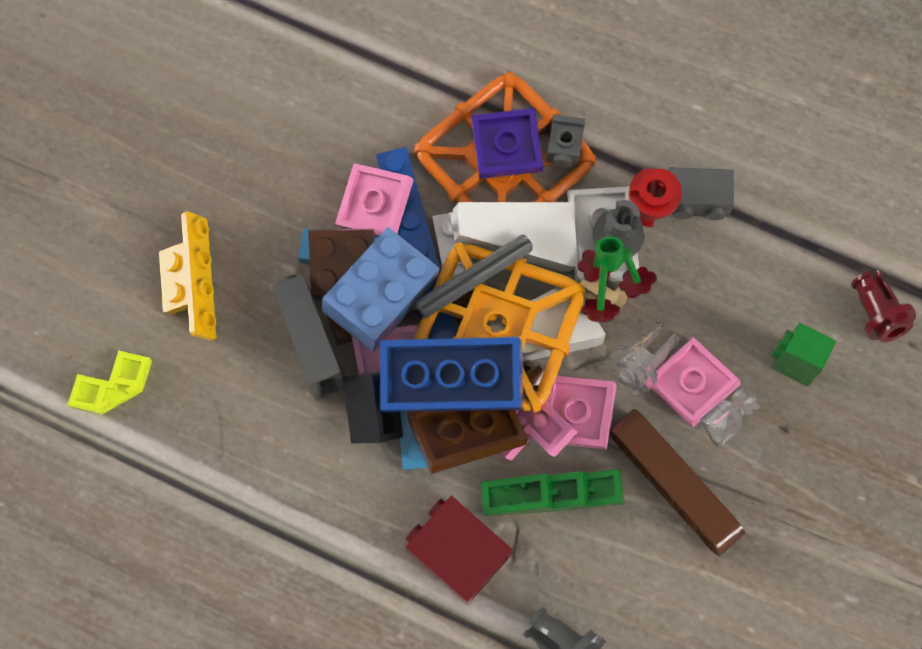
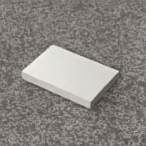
M630 186L567 190V202H574L577 267L574 268V279L577 283H581L584 279V272L578 270V263L582 261V253L586 250H592L596 253L592 235L596 220L604 212L615 209L616 201H629L628 193ZM638 253L631 257L636 270L639 268ZM625 262L617 271L610 273L607 282L623 280V273L628 270Z

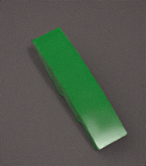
M619 469L590 473L578 471L555 475L543 473L481 482L484 516L556 512L625 504L622 474Z

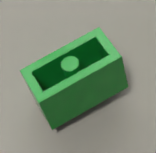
M799 322L793 332L787 329L782 339L777 343L771 355L776 358L772 369L808 387L823 370L837 341Z

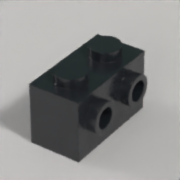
M380 372L344 376L343 383L351 444L381 443L403 438L400 412L380 410Z

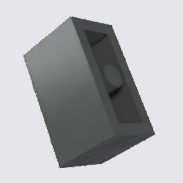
M669 167L668 171L676 176L682 188L679 206L671 215L678 219L705 216L708 220H721L729 217L734 207V170Z

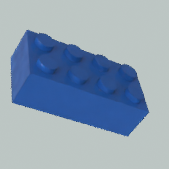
M520 337L380 340V410L385 412L523 410L522 340Z

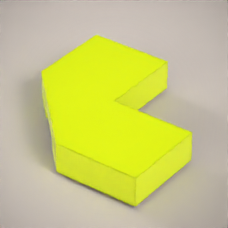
M118 351L109 381L77 374L67 405L70 408L103 415L143 392L152 364L151 358Z

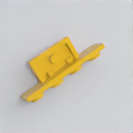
M187 211L181 214L183 243L159 251L163 312L173 315L188 309L190 334L206 340H213L217 338L208 221L205 217Z

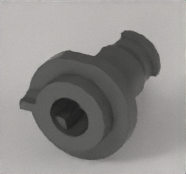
M628 200L616 201L615 209L604 212L596 220L592 234L595 247L597 240L613 236L619 238L623 242L624 247L631 248V257L639 252L645 235L640 220V211L633 202Z
M544 607L535 613L529 621L532 627L523 633L525 638L530 637L534 640L540 649H601L606 643L603 638L592 630L582 637L561 620L547 614V610Z

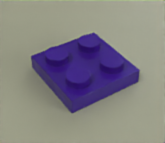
M535 108L471 115L479 179L543 172Z

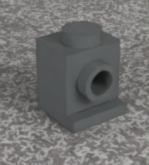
M553 115L546 162L553 163V165L560 168L578 167L585 119Z

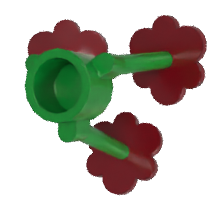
M608 236L597 240L596 253L592 250L584 251L581 256L582 261L578 263V270L584 272L583 276L588 282H596L599 279L598 299L586 300L581 312L588 315L589 320L599 323L612 321L614 316L620 313V307L611 304L610 300L605 299L606 283L610 273L617 271L623 264V261H625L628 270L623 273V281L620 282L619 288L621 291H625L628 298H636L640 294L649 293L652 289L651 285L657 281V276L652 271L648 272L646 267H639L636 270L631 258V248L624 247L623 242L619 238Z

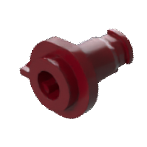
M881 270L877 271L873 278L870 272L866 271L856 277L851 283L852 288L857 290L860 302L870 319L864 330L871 340L889 342L898 339L913 328L916 311L912 304L900 305L891 287L884 282Z

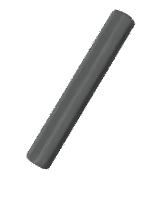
M525 234L518 236L417 300V310L424 318L431 316L533 250L531 241Z

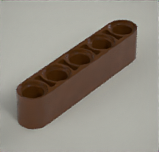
M632 409L610 428L609 435L616 445L714 554L721 556L745 535V530L738 520L639 411Z

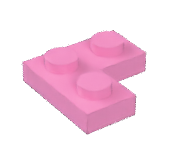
M547 402L541 406L542 410L535 413L532 410H515L528 437L527 443L534 438L553 457L577 433ZM524 446L501 453L505 458L512 461Z

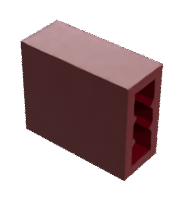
M451 495L446 501L441 498L428 513L431 518L423 527L417 524L406 537L409 543L405 548L411 556L468 606L512 556L513 549Z

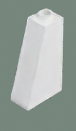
M459 202L454 207L453 212L449 213L448 227L450 232H454L455 242L476 245L495 252L518 236L525 234L533 245V250L522 257L527 259L526 262L559 272H570L577 267L574 202Z
M556 287L531 301H538L563 289ZM570 300L538 313L531 331L556 339ZM580 312L568 344L571 347L569 352L597 347L603 344L606 334L599 322L589 320L588 315ZM497 318L495 322L487 324L491 327V331L495 333L506 328L502 325L501 318ZM526 342L523 350V362L549 357L551 351Z

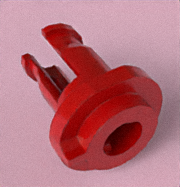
M644 169L637 173L631 181L628 193L629 201L638 207L642 226L653 227L656 219H662L671 215L679 206L682 197L680 182L674 174L666 169Z

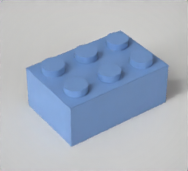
M387 227L322 298V312L371 352H374L380 346V340H385L416 305V301L422 298L437 281L439 267Z

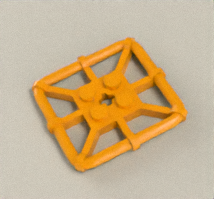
M462 242L453 245L454 249L446 257L433 290L452 279L459 261L464 270L473 266L469 257L482 260L494 251L471 244L463 245ZM520 258L505 268L512 271L504 292L482 283L473 288L474 291L467 308L450 303L427 318L422 316L413 339H428L438 312H443L462 319L454 338L520 337L523 350L526 342L549 349L551 354L536 393L523 369V392L526 398L523 397V411L532 410L535 413L542 410L541 406L545 404L551 393L563 357L569 354L571 347L568 344L581 312L584 300L583 294L586 291L582 283H577L567 276L526 263L527 259ZM522 275L563 289L535 302L514 295ZM570 300L556 339L531 331L538 313ZM496 318H501L502 325L506 328L503 331L499 330L497 333L492 332L491 327L487 325L488 322H495Z

